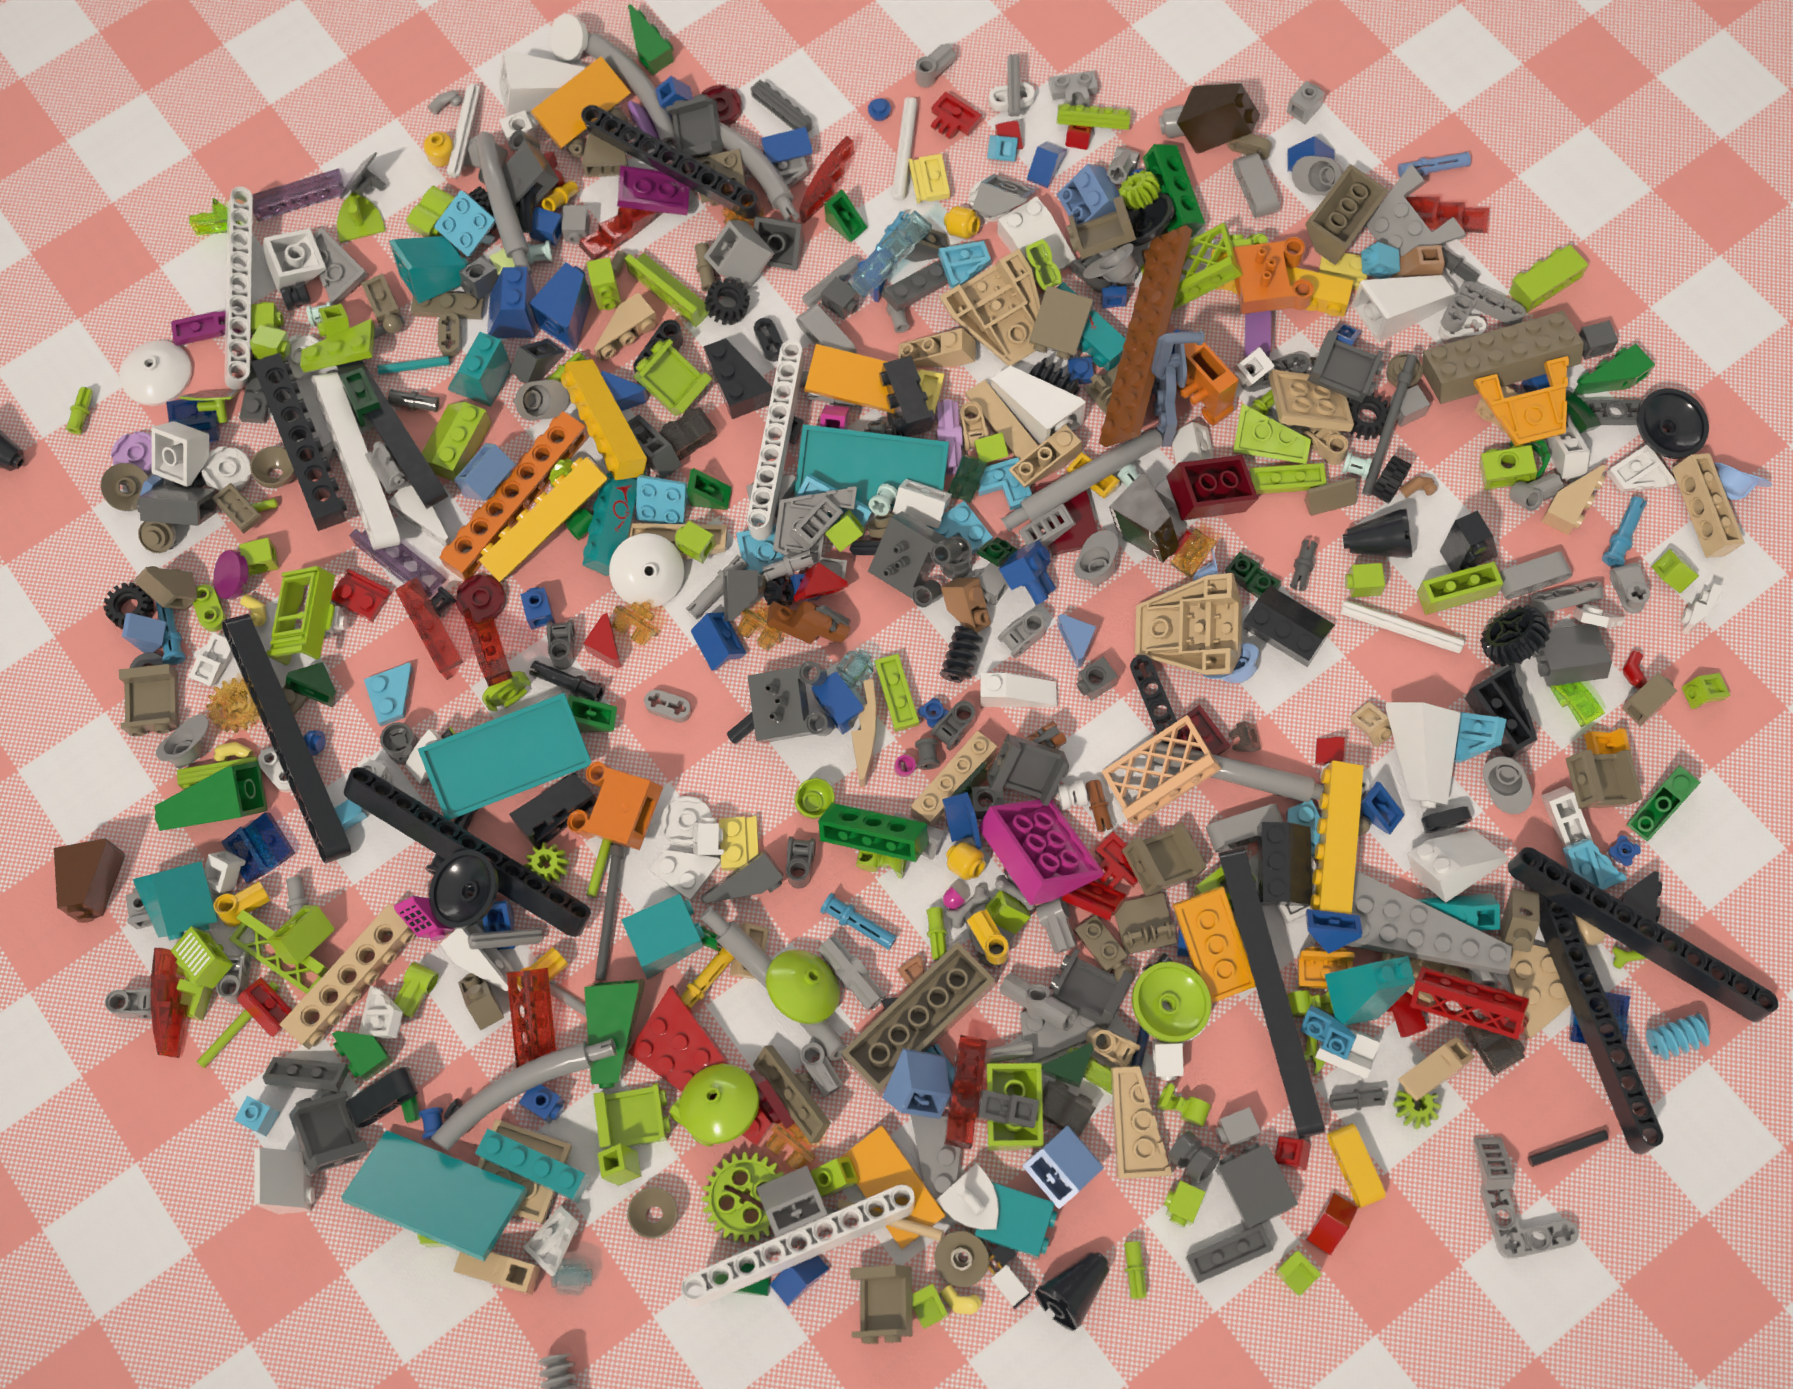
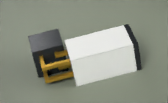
M999 1245L991 1251L992 1256L989 1258V1262L995 1258L1000 1271L995 1273L989 1266L988 1269L994 1275L990 1280L1015 1310L1031 1294L1006 1265L1016 1257V1253L1010 1248Z

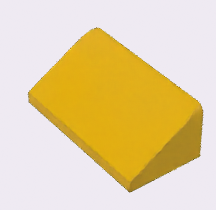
M1081 452L1067 467L1066 471L1070 473L1092 461V459ZM1110 475L1090 487V489L1105 499L1119 488L1120 480L1114 475Z

